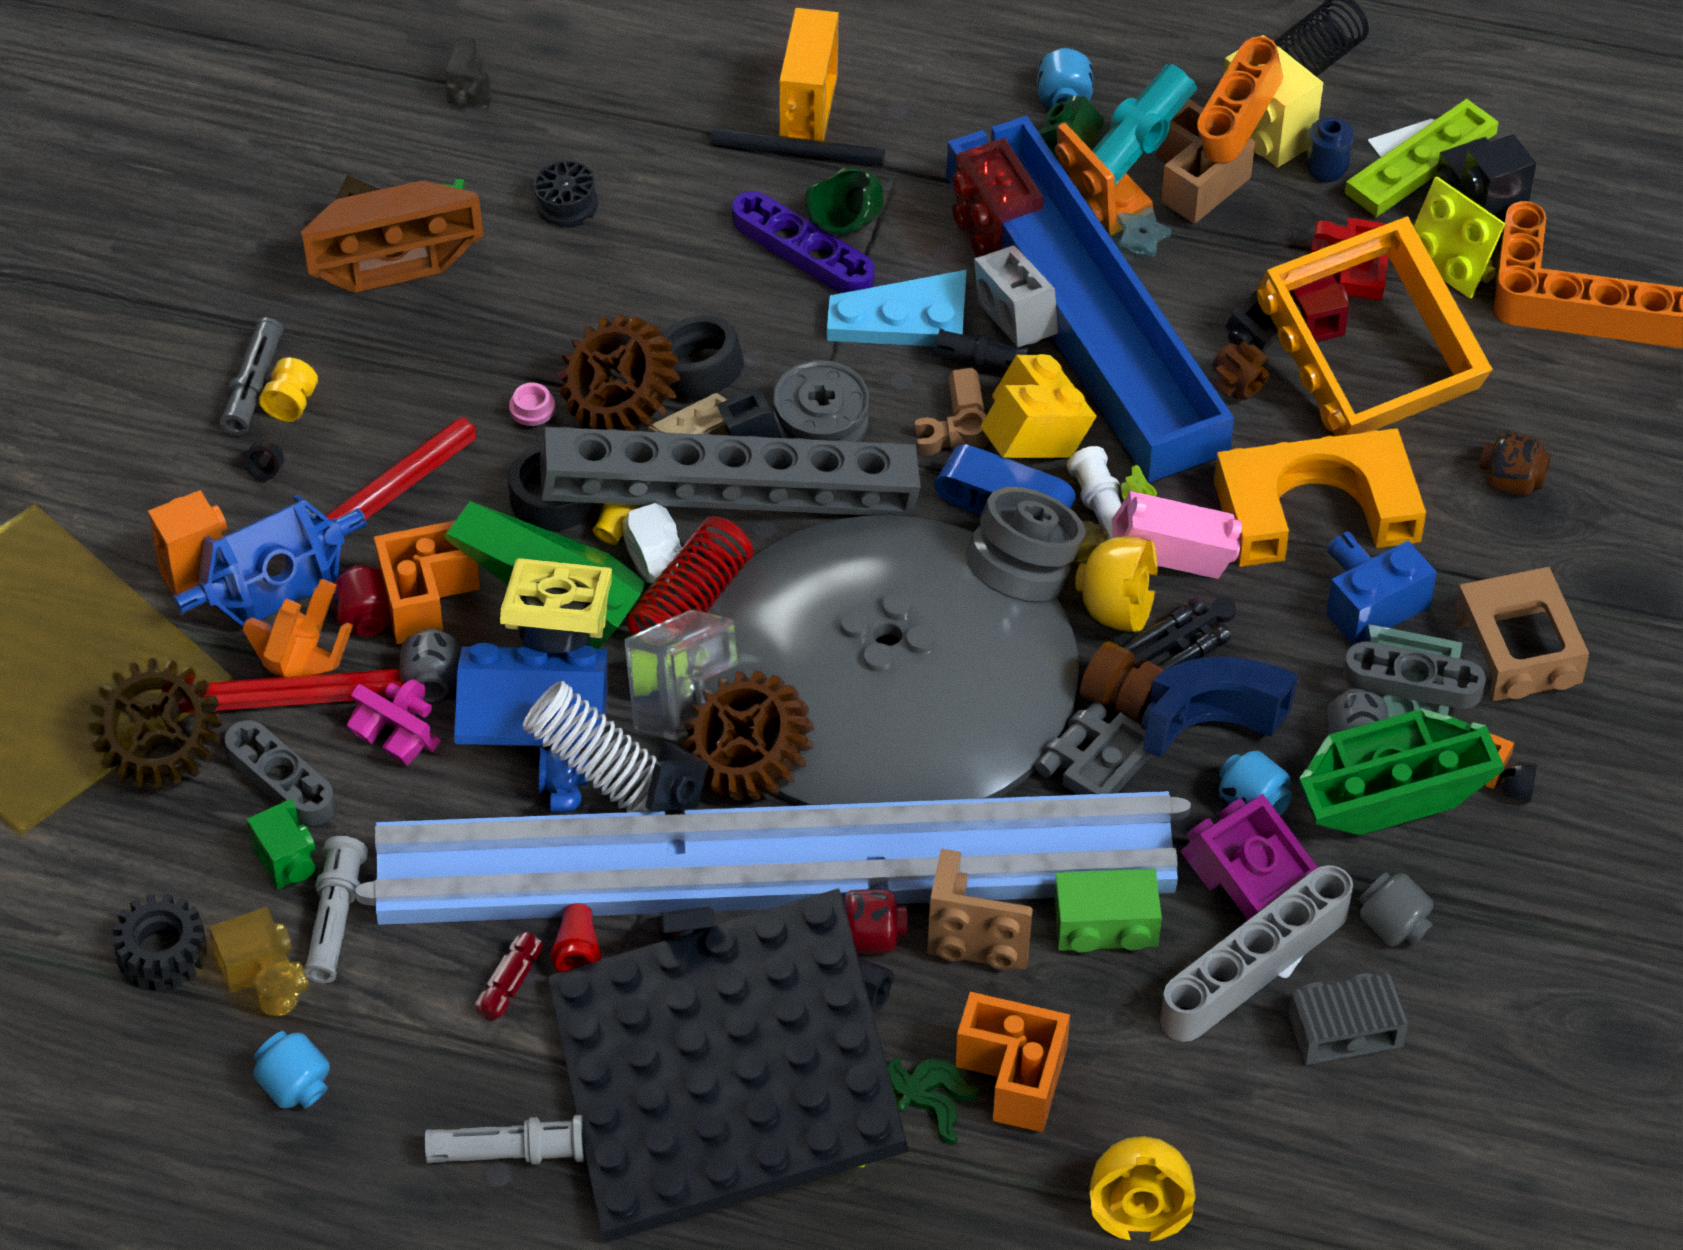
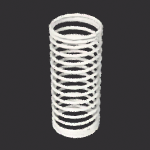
M565 681L553 684L530 709L523 722V731H527V734L534 733L535 740L544 737L543 747L550 746L553 743L551 754L561 751L560 761L569 758L568 768L575 767L578 764L576 768L577 774L586 772L585 781L594 779L593 788H599L603 785L602 795L611 792L610 802L619 800V809L627 807V812H649L650 810L645 808L646 794L649 791L655 762H657L656 757L648 756L647 749H640L639 742H632L630 735H623L622 728H615L614 721H606L605 714H598L597 707H590L588 700L581 701L580 694H573L572 687L565 684ZM577 697L576 704L565 712L571 699ZM585 704L584 711L575 717L579 707ZM560 709V711H559L558 714L555 716V718L551 721V723L541 732V730L544 728V726L546 725V723H547V722L555 715V713ZM594 711L593 717L584 723L588 713ZM569 715V717L567 718V720L565 721V723L562 725V727H561V728L558 730V732L549 740L550 736L553 734V732L555 731V729H556V728L561 724V722ZM602 718V723L592 730L596 720ZM576 724L568 737L558 746L565 734ZM610 725V731L600 737L604 728ZM586 729V731L578 740V742L573 746V748L568 753H566V751L575 741V739ZM619 732L618 738L609 744L613 734ZM595 735L584 752L574 761L584 745ZM627 739V744L618 750L622 740ZM604 741L594 757L582 768L588 757ZM636 746L635 751L627 756L630 747ZM613 747V749L611 750L607 758L604 760V762L600 765V767L593 774H591L597 763ZM644 753V757L635 763L638 755ZM618 756H620V758L618 759L614 767L610 770V772L600 782H598L603 773L606 771V769L612 764V762ZM652 759V765L643 771L647 761ZM629 762V764L627 765V767H626V769L624 770V772H623V773L619 776V778L607 789L608 785L610 784V782L612 781V779L616 776V774ZM638 768L625 788L615 796L624 781ZM647 774L635 793L624 802L633 787Z

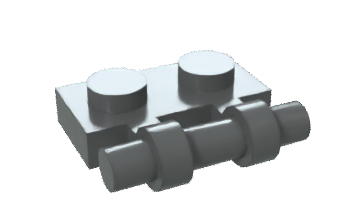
M1094 701L1086 710L1077 711L1068 722L1069 728L1060 738L1054 737L1042 750L1045 754L1037 761L1035 768L1039 774L1047 778L1057 769L1067 768L1063 774L1062 785L1077 795L1114 794L1123 788L1153 754L1143 751L1146 730L1141 728V724L1121 712L1108 724L1103 721L1108 714L1106 708L1101 703ZM1083 741H1093L1084 752L1077 748Z

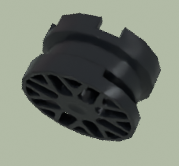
M558 161L544 167L535 177L534 193L537 197V211L540 217L548 224L551 222L558 224L561 228H572L583 225V220L588 217L593 218L597 212L598 198L595 192V178L592 171L584 164L575 161Z

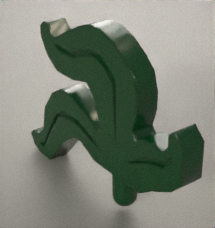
M901 1057L894 1058L887 1067L894 1093L901 1098L897 1102L899 1111L905 1110L909 1104L914 1105L918 1109L932 1111L937 1119L939 1139L947 1144L953 1145L957 1143L958 1136L953 1132V1127L957 1122L956 1104L951 1097L931 1091L943 1088L954 1098L968 1101L975 1099L979 1095L978 1086H968L958 1068L949 1061L942 1059L924 1060L915 1068L913 1075H909L906 1070L900 1067Z

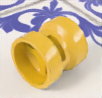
M290 357L278 360L271 374V382L265 385L259 397L262 409L268 415L280 421L294 422L300 419L307 405L306 398L312 395L318 383V375L310 365L299 359Z

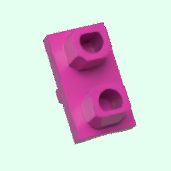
M414 679L407 681L402 687L390 683L385 690V695L393 699V703L363 685L358 684L351 694L358 705L346 725L355 736L372 744L384 725L391 727L394 731L382 748L388 755L406 766L420 753L423 747L434 752L441 740L430 733V726L414 716L417 713L425 718L432 709L430 704L423 701L425 696V686Z

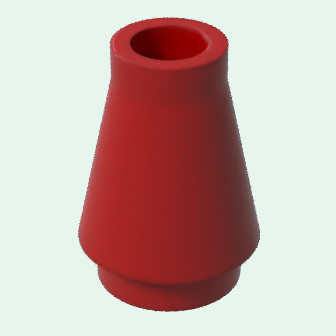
M571 904L563 910L562 922L551 951V960L559 973L601 960V951L592 921L593 913L584 904Z

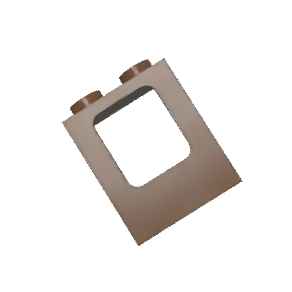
M1550 567L1459 585L1454 616L1460 629L1471 627L1493 676L1489 692L1492 702L1508 698L1520 699L1529 694L1552 689L1564 690L1583 683L1589 652ZM1546 611L1563 650L1521 660L1513 658L1509 653L1496 621Z

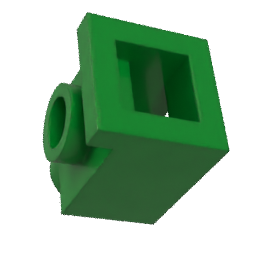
M292 799L247 818L251 848L277 890L291 883L302 882L314 873L316 866L311 859L310 853L316 851L315 844L307 827L304 824H298L296 805Z

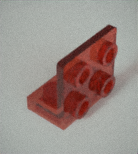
M1006 138L956 154V173L952 175L953 187L956 192V204L952 206V213L960 230L966 229L971 237V245L978 258L1001 250L1002 223L1043 209V195Z

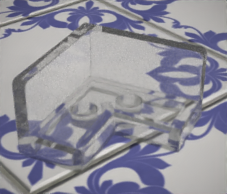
M689 610L625 639L634 728L641 732L674 741L689 735L685 731L683 723L696 720L697 718L691 712L690 705L698 704L703 706L706 702L702 689H705V680L738 665L733 619L697 610Z

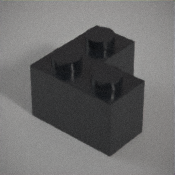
M1514 134L1489 142L1486 137H1482L1440 152L1437 172L1434 178L1439 177L1505 222L1508 207L1520 201H1530L1536 161Z

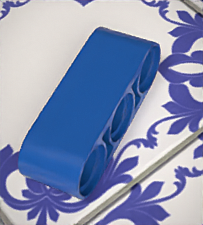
M966 444L959 445L953 450L934 482L935 491L945 502L980 516L991 493L1004 487H1023L1039 491L1061 501L1070 509L1076 499L1074 490L1064 480Z

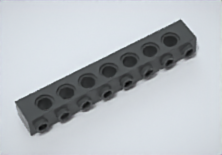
M545 427L540 453L542 501L650 505L656 503L661 506L913 517L921 488L916 445Z

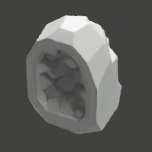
M653 503L629 511L622 522L623 538L629 555L639 574L647 583L655 582V579L661 575V572L667 568V565L682 548L677 535L676 524L665 507Z

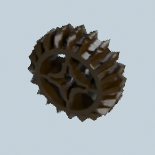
M150 658L147 663L148 671L142 673L138 664L131 662L129 670L132 676L126 680L118 671L114 672L112 678L117 686L115 690L108 686H100L98 692L107 703L97 702L91 704L90 710L92 714L102 719L89 722L88 729L91 734L101 735L91 743L92 748L96 753L106 752L101 759L105 769L118 765L115 776L119 781H124L134 771L133 784L135 788L141 789L149 776L151 777L154 789L162 790L164 776L170 775L173 784L177 787L182 785V778L179 772L186 768L193 777L199 775L200 772L194 762L196 758L203 762H211L213 756L204 745L215 746L220 744L221 738L219 734L209 729L222 726L223 720L221 715L210 713L219 706V702L216 696H205L210 689L209 683L203 679L193 684L196 676L193 668L188 667L177 676L178 665L176 661L169 660L164 671H160L157 659ZM150 690H168V693L163 691L156 700L151 702H141L134 698ZM183 697L190 702L195 711V723L191 736L183 733L181 727L175 724L176 716L180 711L178 704ZM121 712L126 714L130 721L136 724L135 732L131 737L133 744L128 751L121 747L117 740V722ZM157 716H162L168 730L163 728L157 732L154 727V733H150L143 718L149 720L151 717H154L157 722ZM160 746H170L178 750L172 755L160 759L142 758L143 755L149 757L151 752Z

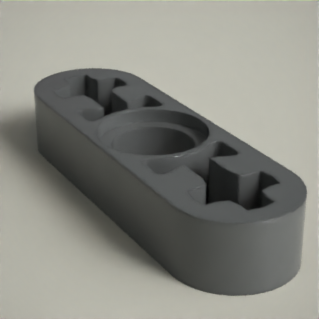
M1360 642L1351 646L1347 651L1344 666L1346 681L1356 689L1459 709L1474 707L1481 701L1486 681L1483 669L1472 661L1373 642ZM1362 663L1372 664L1371 670L1361 669ZM1388 666L1393 667L1392 676L1386 675ZM1416 668L1423 671L1428 678L1421 682H1411L1405 679L1401 673L1406 669ZM1437 675L1442 676L1441 685L1435 684ZM1458 680L1468 682L1467 688L1458 687Z
M245 720L235 723L227 730L225 746L229 762L276 804L292 799L296 805L298 822L300 824L317 826L327 822L333 816L335 801L331 784L265 726L256 721ZM243 742L247 744L242 747H239V744ZM256 742L257 752H255L248 745H252ZM275 766H287L293 770V773L284 780H273L266 775ZM301 785L303 794L305 796H307L312 801L318 800L320 798L321 802L315 804L312 801H308L304 804L302 792L299 790Z

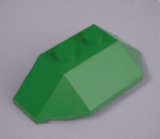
M1418 709L1329 734L1315 754L1307 770L1305 769L1301 775L1299 784L1316 824L1363 835L1454 809L1503 772L1504 764L1486 725L1475 722L1471 725L1455 717Z

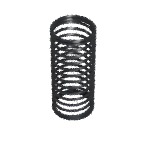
M1326 0L1277 38L1274 43L1299 63L1295 56L1290 53L1288 47L1292 48L1308 71L1314 70L1312 74L1317 77L1367 38L1369 33L1368 20L1364 11L1354 0ZM1332 1L1344 2L1354 9L1362 23V35L1357 20L1350 11ZM1330 6L1338 7L1348 14L1356 26L1357 38H1354V32L1344 16L1336 10L1330 9ZM1330 12L1342 19L1349 29L1351 38L1346 35L1338 21L1331 17ZM1319 22L1325 26L1329 35L1339 44V48L1334 46L1332 39L1320 27ZM1313 27L1318 30L1323 40L1332 48L1333 53L1328 51L1322 39L1314 33ZM1307 32L1312 35L1317 45L1326 53L1327 58L1322 56L1316 44L1308 38ZM1301 37L1306 40L1311 50L1320 58V62L1315 60L1313 53L1302 43ZM1294 42L1300 45L1305 55L1313 62L1314 67L1309 65L1306 57L1296 48Z

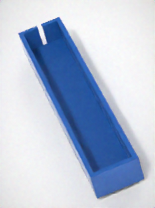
M1027 115L991 127L990 165L986 166L987 134L984 130L948 141L947 181L994 251L1015 245L1055 288L1058 334L1051 337L1135 464L1140 467L1146 481L1150 483L1216 459L1217 452L1229 451L1231 449L1234 416Z

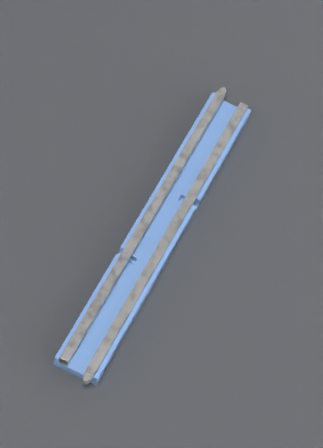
M1169 791L704 809L685 810V814L665 815V811L376 822L377 880L359 885L355 892L359 903L376 906L378 925L562 917L565 907L576 903L588 906L592 910L593 916L659 914L661 912L709 906L713 911L772 909L838 888L843 900L846 893L850 890L888 889L896 896L897 904L930 903L941 849L961 852L960 872L969 874L966 896L988 900L1054 898L1055 876L1058 872L1156 869L1159 893H1175L1178 881L1176 848H1173L1170 822L1186 818L1190 813L1191 803L1183 798L1170 797Z

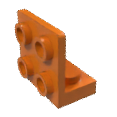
M1065 122L1056 127L1057 145L1055 146V152L1058 161L1109 236L1153 213V201L1127 173L1115 185L1113 173Z

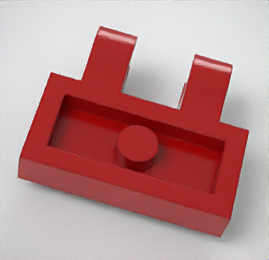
M1349 217L1346 227L1335 225L1329 221H1316L1311 253L1386 224ZM1381 255L1332 275L1337 284L1342 283L1348 296L1382 301L1388 255Z

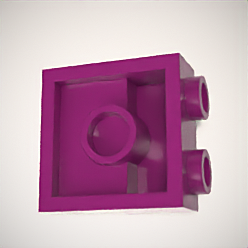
M1264 794L1248 804H1245L1242 798L1237 799L1217 815L1221 821L1216 824L1210 818L1198 824L1186 834L1190 843L1180 851L1208 890L1211 891L1217 886L1222 885L1247 920L1251 919L1318 868Z

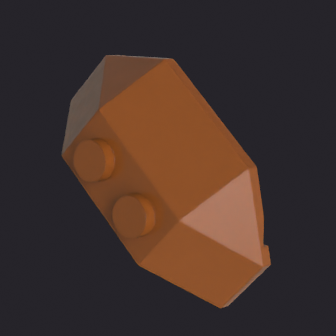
M424 180L335 199L301 231L308 274L316 278L321 277L331 284L354 293L442 274L464 254L472 242L476 243L484 236L477 193Z

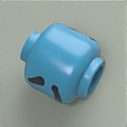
M1060 48L1048 53L1041 59L1037 69V92L1039 100L1044 106L1051 109L1059 101L1066 102V99L1070 96H1085L1090 101L1093 94V69L1091 61L1086 55L1074 49Z
M1258 750L1247 752L1242 756L1238 754L1233 755L1224 763L1219 772V777L1222 779L1219 787L1220 799L1228 806L1239 798H1242L1245 804H1248L1264 794L1280 816L1291 802L1293 795L1290 791V775Z

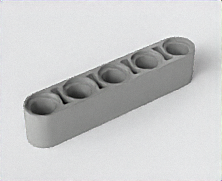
M1332 865L1321 866L1313 870L1171 979L1165 986L1160 1019L1161 1027L1165 1034L1173 1040L1181 1042L1192 1041L1200 1037L1276 978L1286 968L1339 929L1346 922L1353 888L1350 875L1340 867ZM1217 979L1225 980L1227 982L1217 981ZM1180 1007L1190 1008L1191 1010H1183Z

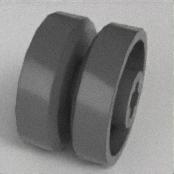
M1004 487L995 490L986 501L980 516V526L974 532L966 550L967 565L975 576L989 587L1010 597L1026 601H1047L1058 597L1071 570L1070 563L1075 559L1086 535L1084 523L1073 510L1061 501L1042 492L1023 487Z

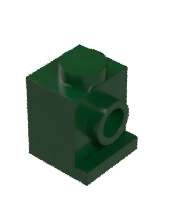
M1070 96L1066 99V102H1059L1049 110L1046 115L1045 125L1043 129L1038 130V133L1058 160L1055 152L1057 126L1065 122L1092 151L1105 120L1085 96Z

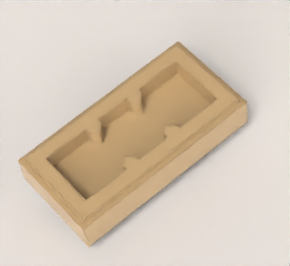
M718 393L712 394L648 426V432L660 431L666 433L728 436L717 404L727 399Z

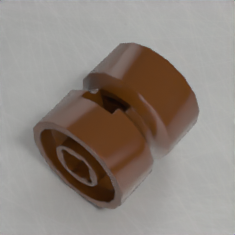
M1107 641L1091 659L1081 682L1080 694L1092 702L1101 703L1106 709L1114 704L1116 714L1121 712L1141 724L1143 715L1149 705L1152 682L1165 669L1146 659L1136 663L1134 653Z

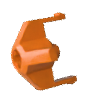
M323 578L320 580L319 585L314 589L306 615L299 612L301 604L287 598L279 608L273 626L254 617L245 621L242 630L263 666L269 672L279 677L305 676L332 671L339 666L353 627L352 624L346 623L340 627L332 653L317 646L323 622L332 596L336 591V584Z

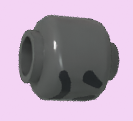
M427 628L408 636L403 641L400 650L399 679L404 685L412 679L425 686L423 701L427 702L439 701L452 694L457 689V671L462 649L459 641L452 635L436 628Z
M1362 689L1345 691L1329 703L1325 712L1328 735L1389 718L1386 702L1380 696Z

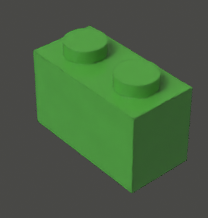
M1156 869L1056 873L1053 902L1059 951L1091 952L1096 949L1125 948L1128 950H1141L1146 947H1159L1162 916Z

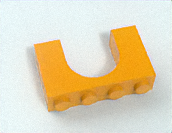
M1398 428L1381 431L1371 430L1365 433L1335 437L1326 436L1320 439L1290 443L1281 442L1275 445L1244 449L1235 448L1229 451L1217 452L1214 485L1222 511L1234 514L1235 520L1242 522L1239 536L1241 547L1237 557L1239 567L1285 561L1289 529L1279 498L1287 491L1306 484L1334 486L1353 496L1364 511L1376 548L1398 546L1406 541H1409L1411 544L1420 543L1422 540L1426 510Z

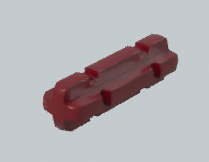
M523 932L515 937L509 947V955H504L486 985L487 991H482L475 1003V1010L489 1021H495L503 1016L510 1004L509 998H514L532 968L531 962L536 961L543 950L541 940L535 938L529 932Z

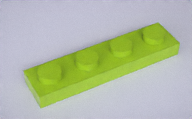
M1465 99L1347 180L1345 194L1375 217H1378L1434 178L1437 172L1440 152L1482 137L1490 139L1497 134L1499 122L1470 100Z

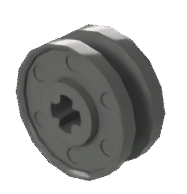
M812 360L795 365L782 374L774 387L773 402L774 418L782 438L862 442L868 431L869 390L863 378L853 369L834 361Z

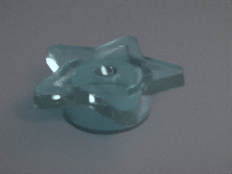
M1146 207L1138 215L1124 212L1117 215V220L1124 229L1119 246L1127 247L1132 252L1148 254L1150 257H1154L1157 251V243L1172 235L1170 228L1156 221L1152 207ZM1139 229H1144V230H1146V233H1145V234L1140 233V232H1139Z

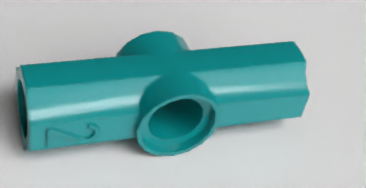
M1166 64L1137 99L1128 98L1117 107L1111 118V129L1092 150L1113 173L1115 185L1143 152L1152 153L1163 144L1169 133V122L1198 89L1195 82L1174 64Z

